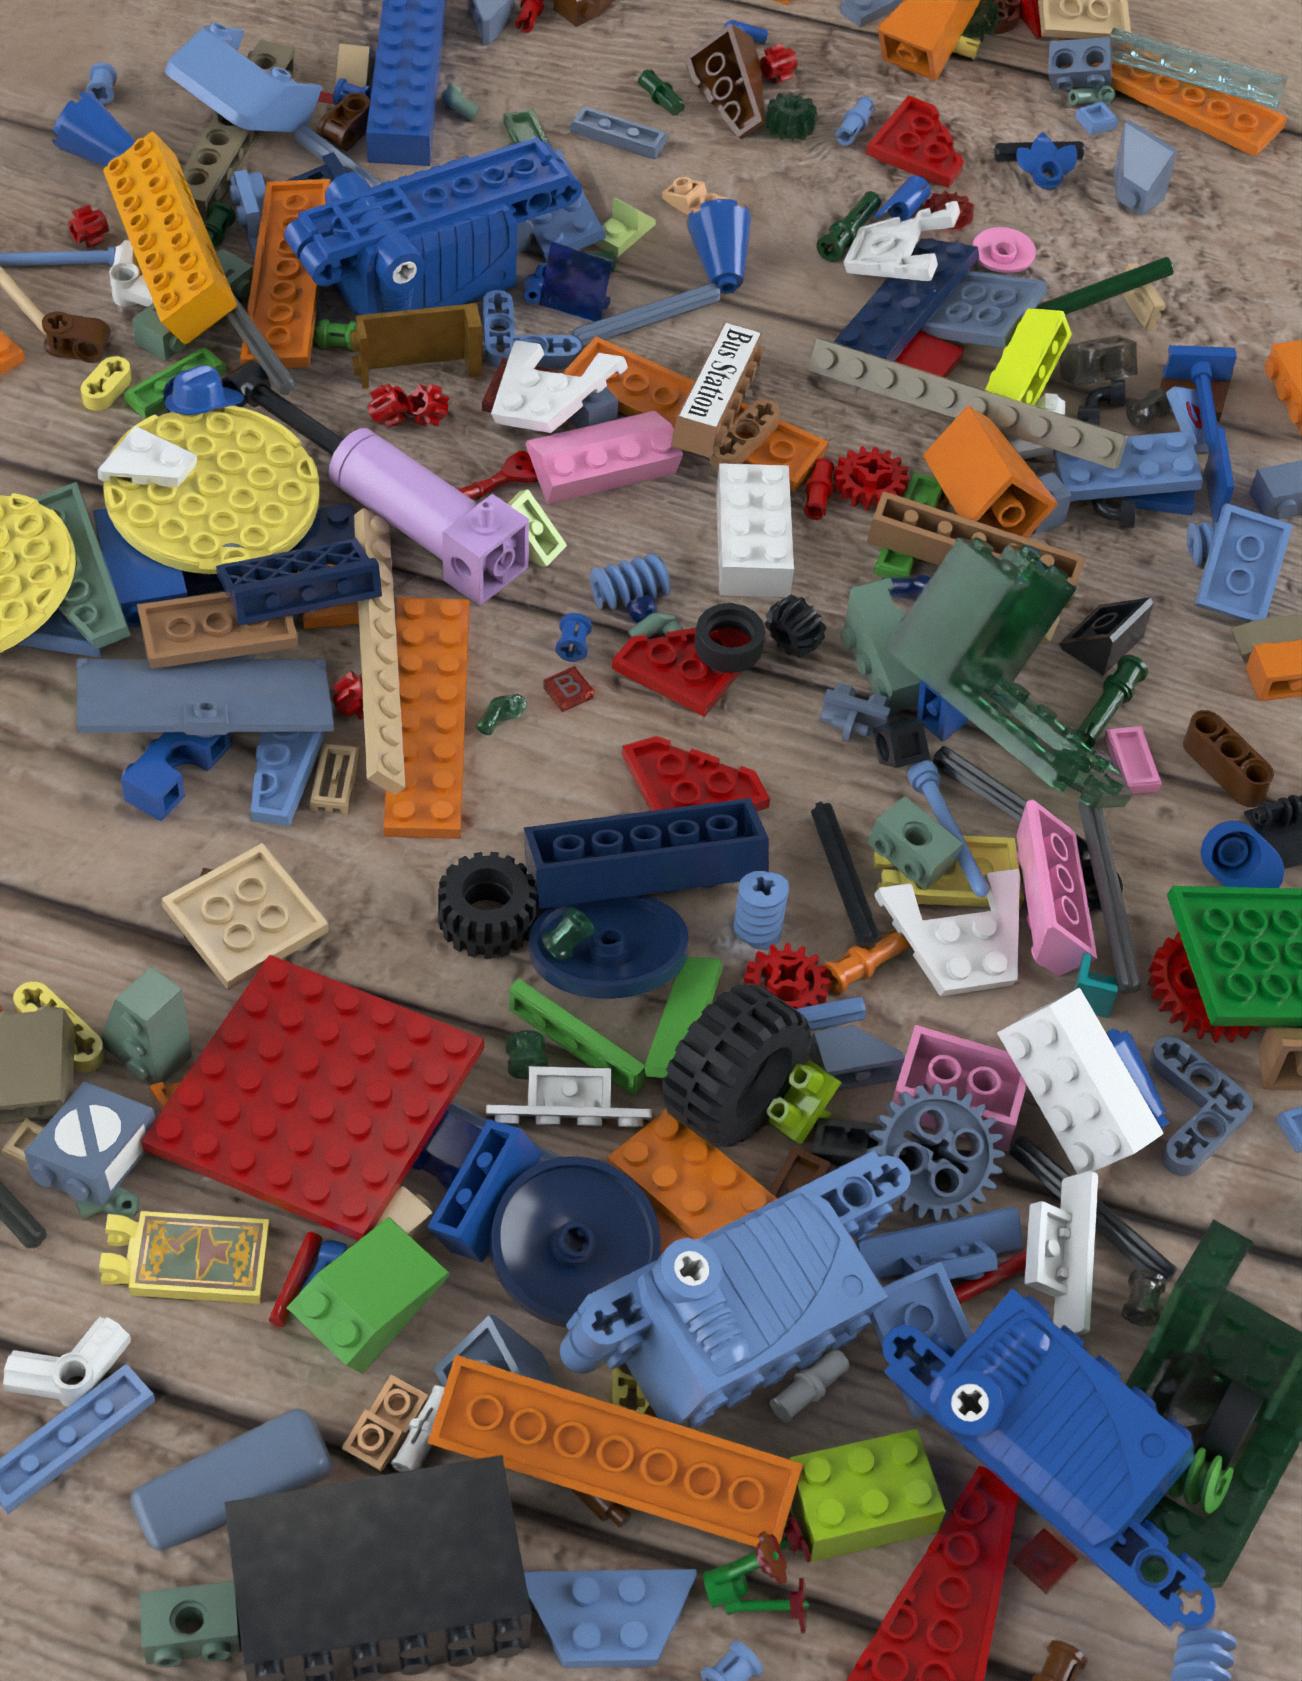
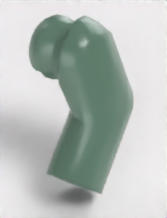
M449 84L447 89L442 92L443 102L455 112L473 121L480 107L461 97L462 89L458 85Z
M1103 86L1101 89H1074L1068 93V101L1071 105H1092L1103 102L1106 106H1109L1115 97V92L1110 86Z
M652 613L631 628L628 634L630 637L646 635L648 639L653 634L667 636V632L683 630V627L673 615Z
M121 1187L116 1188L102 1207L86 1200L84 1202L75 1200L82 1219L102 1211L131 1218L136 1215L140 1207L137 1195Z

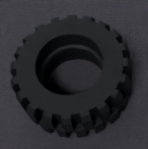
M743 984L731 987L730 992H723L713 1004H709L702 1011V1015L698 1020L692 1022L687 1029L688 1033L684 1039L679 1041L675 1048L676 1053L666 1068L668 1074L663 1078L662 1088L664 1092L662 1093V1098L668 1113L716 1147L736 1146L738 1142H744L749 1139L754 1131L758 1132L769 1118L766 1110L773 1099L784 1098L792 1086L789 1083L790 1073L796 1064L803 1065L809 1055L808 1047L811 1045L812 1037L807 1019L799 1011L758 984Z

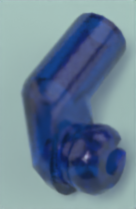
M922 574L916 578H891L894 589L891 590L890 596H905L924 600L933 592V580L928 575Z

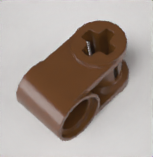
M351 93L345 96L331 111L322 116L317 126V134L325 140L329 139L337 143L339 148L344 151L350 150L366 134L370 107L369 98L362 93Z
M59 311L50 312L42 319V328L47 336L44 340V348L49 355L82 360L87 363H95L102 358L111 333L110 327L106 322L98 318L82 317Z

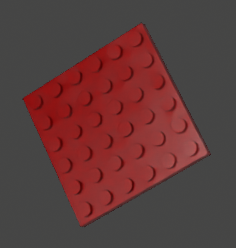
M269 954L141 1140L143 1150L359 1241L374 1229L484 1050V1039Z

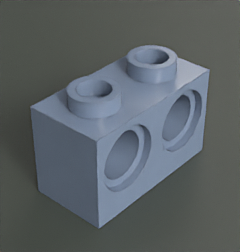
M1110 37L1049 41V79L1051 89L1066 91L1074 87L1100 88L1104 85H1112V47ZM1093 63H1102L1097 67L1090 66ZM1063 65H1071L1067 69H1060Z

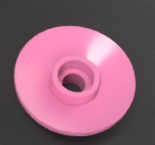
M1006 227L989 228L980 232L975 237L972 245L978 246L980 258L977 261L984 267L1000 273L1023 271L1032 265L1036 256V247L1027 235Z

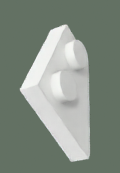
M135 426L99 467L98 479L110 482V476L130 477L134 484L147 485L155 483L160 486L179 487L197 465V455Z

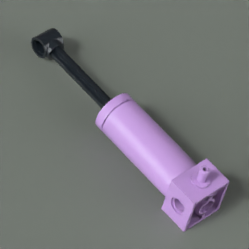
M248 360L221 380L223 387L236 390L243 395L244 400L236 406L243 407L249 404L252 407H263L332 455L328 471L330 482L443 560V581L477 605L481 606L528 569L529 518L494 494L489 495L479 504L368 428H360L350 433L345 439L341 438L271 390V384L266 372L253 360Z

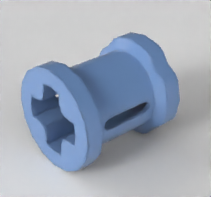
M99 62L90 68L89 79L91 82L88 83L86 92L94 95L102 104H108L114 98L113 85L117 80V72L110 64Z
M734 1640L729 1645V1652L712 1668L709 1666L705 1667L700 1675L703 1681H748L751 1677L758 1678L763 1673V1667L755 1654L744 1643Z

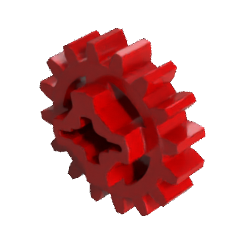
M863 446L860 447L857 454L852 450H848L847 457H840L838 466H835L834 489L841 491L840 498L842 500L851 498L852 507L857 506L859 503L864 504L865 511L870 509V505H875L877 508L883 491L904 497L909 477L907 476L908 467L901 466L902 459L900 457L891 459L890 450L885 451L883 454L878 453L879 450L876 446L873 447L872 452H867Z
M785 943L783 951H778L772 944L769 945L768 955L761 951L756 952L755 962L748 961L743 984H758L762 986L761 978L763 976L765 978L764 985L766 990L794 1009L826 1003L830 979L826 978L827 966H817L819 960L817 954L808 958L805 956L806 947L801 946L797 952L791 951L790 943ZM808 979L810 980V982H811V984H812V990H811V991L808 989V988H809V982L807 981Z

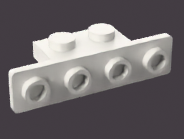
M529 1066L528 1106L486 1105V1116H495L494 1121L503 1124H519V1117H536L537 1125H561V1118H577L578 1126H602V1119H618L619 1127H643V1120L652 1119L653 1109L610 1108L611 1069Z
M1086 1171L1062 1180L1060 1209L1043 1201L1030 1204L1025 1285L1055 1297L1053 1323L1058 1328H1061L1063 1325L1067 1326L1078 1336L1088 1334L1090 1331L1098 1174L1093 1171Z

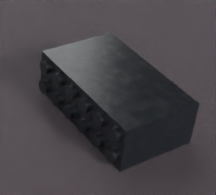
M502 1455L225 1502L247 1681H378L383 1677V1674L401 1671L404 1675H416L427 1671L433 1665L448 1663L450 1666L460 1667L473 1663L477 1657L495 1654L497 1658H510L520 1654L523 1649L530 1648L532 1613Z

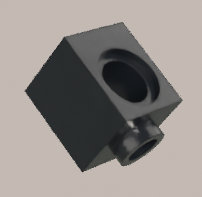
M902 719L872 728L880 764L899 768L930 759L923 722Z

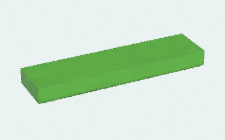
M914 472L903 498L938 508L944 491L936 478ZM882 547L873 574L885 578L890 577L892 580L907 584L917 558Z
M687 957L683 968L675 978L644 1066L646 1077L665 1078L667 1076L666 1068L676 1053L675 1048L679 1041L684 1039L688 1033L687 1029L692 1022L697 1021L702 1015V1011L709 1004H712L723 971L722 959Z
M518 978L510 986L509 1009L512 1013L590 1067L611 1069V1081L630 1095L636 1096L644 1088L645 1065L521 979Z

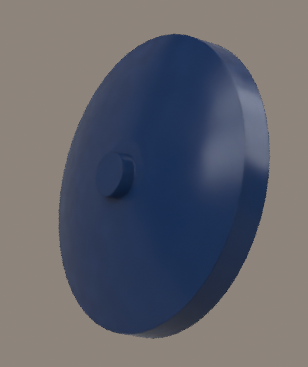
M646 895L636 898L607 899L598 903L585 902L564 905L561 908L546 909L534 922L529 936L530 959L537 973L545 981L565 992L598 999L631 997L659 988L680 972L688 956V930L685 922L675 910L665 903Z
M586 1157L554 1158L526 1170L516 1178L502 1196L494 1212L490 1227L489 1245L492 1264L507 1294L530 1315L560 1327H566V1324L573 1314L578 1311L579 1306L587 1295L658 1260L661 1254V1236L658 1220L644 1192L619 1169L602 1161Z

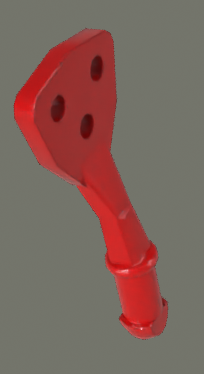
M522 450L508 457L501 470L493 477L480 482L475 481L472 485L457 490L470 499L482 498L483 495L511 481L521 483L539 481L530 455Z

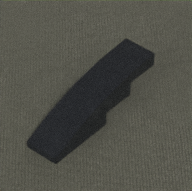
M818 1118L812 1154L842 1167L867 1154V1149L878 1146L879 1141L871 1138L869 1132L882 1131L883 1127L877 1123ZM904 1135L909 1141L930 1149L933 1152L932 1161L946 1159L938 1153L939 1144L928 1147L920 1143L915 1137ZM903 1148L899 1154V1159L904 1162L909 1171H912L916 1164V1157L911 1150ZM957 1149V1152L964 1157H968L971 1153L969 1150ZM946 1159L952 1165L957 1167L961 1173H967V1168L965 1166L961 1165L960 1163H955L949 1159ZM939 1170L935 1176V1185L938 1190L948 1192L952 1185L950 1176L942 1170Z

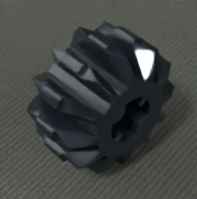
M792 594L777 601L770 607V611L766 614L767 621L764 623L765 627L771 632L769 637L777 642V647L781 646L788 655L794 654L798 658L816 650L825 639L824 632L827 629L825 624L820 621L822 615L814 610V605L810 606L803 597L797 598Z

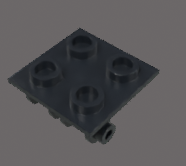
M1290 795L1288 798L1282 797L1277 802L1270 804L1260 803L1257 808L1244 811V815L1252 828L1280 855L1284 869L1302 864V795Z

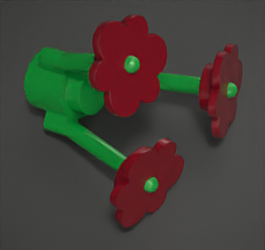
M790 1511L787 1518L788 1526L784 1528V1538L781 1539L780 1545L773 1534L768 1535L765 1531L760 1532V1542H758L755 1552L734 1562L703 1572L706 1592L713 1608L725 1605L728 1615L741 1611H790L791 1619H799L801 1633H806L809 1602L806 1601V1583L804 1578H799L798 1591H790V1600H741L742 1595L748 1594V1586L744 1574L758 1568L764 1574L769 1575L770 1578H775L779 1584L786 1583L787 1575L785 1569L787 1568V1563L783 1554H781V1550L790 1547L793 1554L801 1551L807 1563L812 1561L804 1540L805 1534L800 1531Z

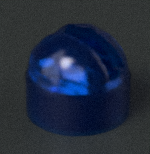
M652 595L636 598L626 605L631 619L637 624L648 615L657 613V605Z

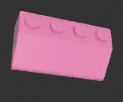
M656 411L526 441V447L547 504L676 474L683 457L681 449L671 446L674 433L672 424Z
M1032 799L1026 802L1016 834L1019 849L1016 856L1022 868L1024 882H1022L1021 888L1027 900L1028 914L1026 915V920L1032 932L1034 945L1031 951L1033 958L1039 966L1045 967L1059 977L1079 968L1084 953L1092 955L1091 961L1097 959L1076 832Z

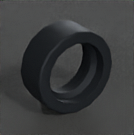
M735 603L717 604L706 609L699 617L696 626L694 645L697 656L705 665L726 673L742 672L753 667L761 658L765 639L763 620L755 611ZM731 628L745 633L751 641L741 647L730 648L715 643L708 635L718 629Z
M1233 1380L1201 1437L1194 1454L1201 1447L1206 1449L1205 1460L1209 1463L1217 1455L1223 1458L1221 1470L1226 1471L1259 1411L1264 1397Z

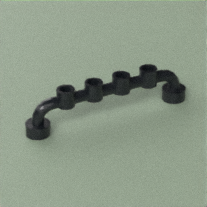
M1110 380V386L1099 387L1091 391L1086 397L1085 406L1078 407V419L1100 426V407L1098 406L1100 401L1109 400L1110 407H1124L1125 380ZM1105 498L1090 499L1094 511L1099 516L1107 520L1119 521V528H1134V500H1120L1119 507H1112L1105 502Z

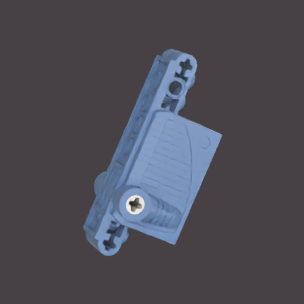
M875 1150L699 1239L684 1238L673 1242L665 1249L658 1260L587 1295L579 1306L578 1311L573 1314L566 1324L569 1332L560 1345L562 1362L568 1369L582 1374L593 1372L606 1364L612 1370L626 1363L657 1418L685 1427L691 1425L692 1428H696L714 1417L715 1411L727 1405L730 1409L752 1395L751 1392L761 1386L767 1389L780 1382L787 1376L786 1373L796 1367L802 1370L822 1357L823 1352L830 1348H833L835 1351L843 1348L857 1338L856 1334L872 1323L869 1316L888 1298L851 1236L854 1235L857 1240L865 1238L878 1229V1222L893 1213L891 1206L904 1194L911 1183V1174L908 1167L902 1160L894 1156L885 1155L879 1157ZM604 1325H606L607 1327L606 1333L603 1331V1329L605 1328Z

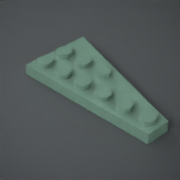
M74 482L35 497L34 499L38 500L39 504L54 510L62 519L71 535L75 548L76 566L74 577L65 598L57 610L95 649L130 637L131 634L78 483Z

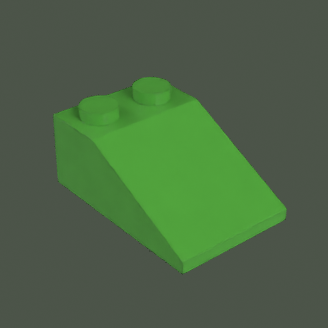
M388 1217L317 1273L290 1303L287 1309L346 1366L363 1374L449 1277L450 1273Z

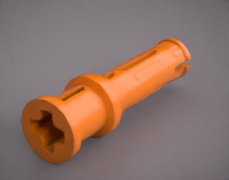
M893 929L881 936L880 941L875 943L876 947L872 949L853 946L847 950L844 957L835 962L827 961L821 966H827L828 968L826 978L830 979L829 990L836 995H841L847 991L848 985L859 979L866 980L870 978L876 967L911 947L905 936L899 935L896 929Z

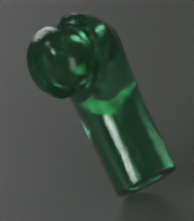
M515 693L492 699L476 724L477 730L484 735H492L499 722L520 717L527 708L526 698L521 694Z

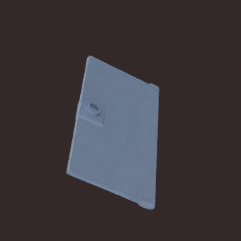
M77 658V733L184 732L186 735L208 738L215 735H226L228 732L334 731L325 659H216L150 669L148 659Z

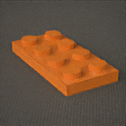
M667 1108L607 1156L609 1165L619 1169L632 1179L653 1205L693 1239H699L777 1199L715 1146L671 1116Z

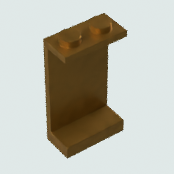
M477 303L355 316L356 330H350L352 351H357V355L351 356L353 375L360 376L362 389L369 388L368 369L464 359L468 377L482 376V323Z

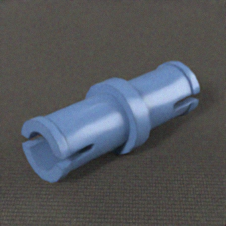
M860 97L856 105L844 115L843 123L835 133V137L839 136L837 141L840 144L850 145L856 135L866 128L868 118L876 108L875 105H872L874 101L870 97Z

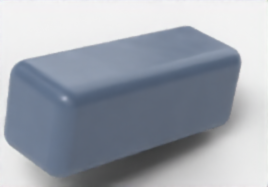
M296 1408L137 1487L131 1494L130 1502L150 1546L156 1550H165L226 1525L225 1502L310 1487L330 1477L334 1470V1463L315 1419L304 1410Z

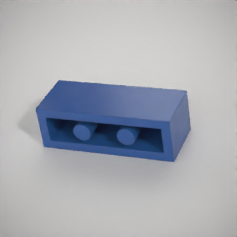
M488 1119L427 1228L449 1252L483 1262L490 1250V1227L497 1205L516 1178L526 1170L537 1165L543 1154L522 1129Z

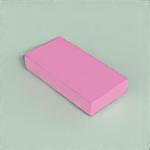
M1142 726L1106 729L1104 739L1123 795L1159 792L1162 783Z

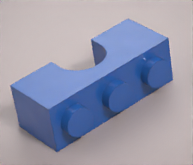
M164 732L158 739H154L148 745L146 752L135 763L128 765L124 770L121 782L125 802L162 821L185 797L182 773L175 770V768L184 764H193L209 771L231 748L229 732L226 735H215L208 738L186 735L184 732Z

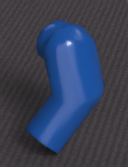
M729 20L724 25L725 28L731 23L750 35L756 43L765 44L768 37L767 29L736 20Z
M540 264L536 267V273L526 277L524 281V295L528 302H538L541 298V292L551 286L554 272L551 266Z

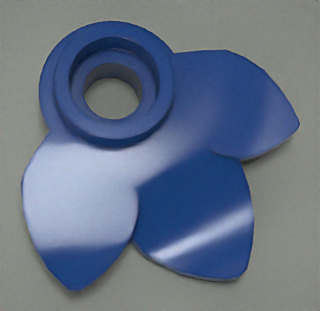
M1044 132L1036 137L1030 149L1018 148L1016 154L1017 162L1022 170L1031 174L1036 185L1046 190L1057 188L1061 184L1064 175L1074 169L1077 161L1075 145H1067L1057 150V147ZM1043 173H1048L1052 178L1044 176Z

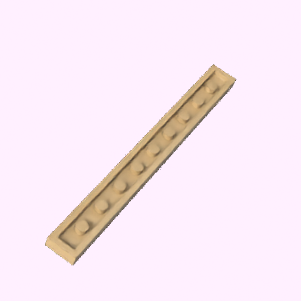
M363 507L354 515L355 538H357L369 559L376 558L379 563L382 590L381 597L358 601L366 771L368 780L391 794L397 795L406 787L390 527L381 516H375Z

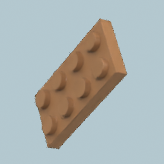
M226 592L137 604L138 617L150 669L298 648V637L292 615L239 626L235 619L234 607Z

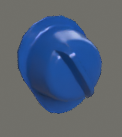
M199 365L177 374L174 379L173 393L167 397L165 404L166 408L172 412L194 415L240 404L244 397L236 390L223 387L219 373L213 367Z
M1233 820L1222 822L1210 829L1204 837L1200 850L1202 863L1225 887L1279 888L1282 884L1285 871L1282 858L1249 825Z

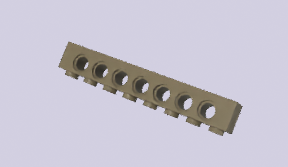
M259 40L255 49L248 53L247 58L264 70H273V67L282 68L291 74V79L296 74L295 47ZM214 111L213 119L209 126L204 127L199 143L192 147L190 158L186 165L181 166L202 220H205L208 216V208L212 202L223 201L231 186L230 177L234 176L235 171L241 170L262 131L240 128L216 111Z

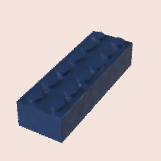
M751 798L523 827L525 864L528 874H532L535 879L539 909L561 908L564 905L585 902L598 903L603 900L622 897L636 898L644 894L659 892L673 893L681 889L696 887L710 888L718 884L740 882L746 874L753 871L769 872V838Z

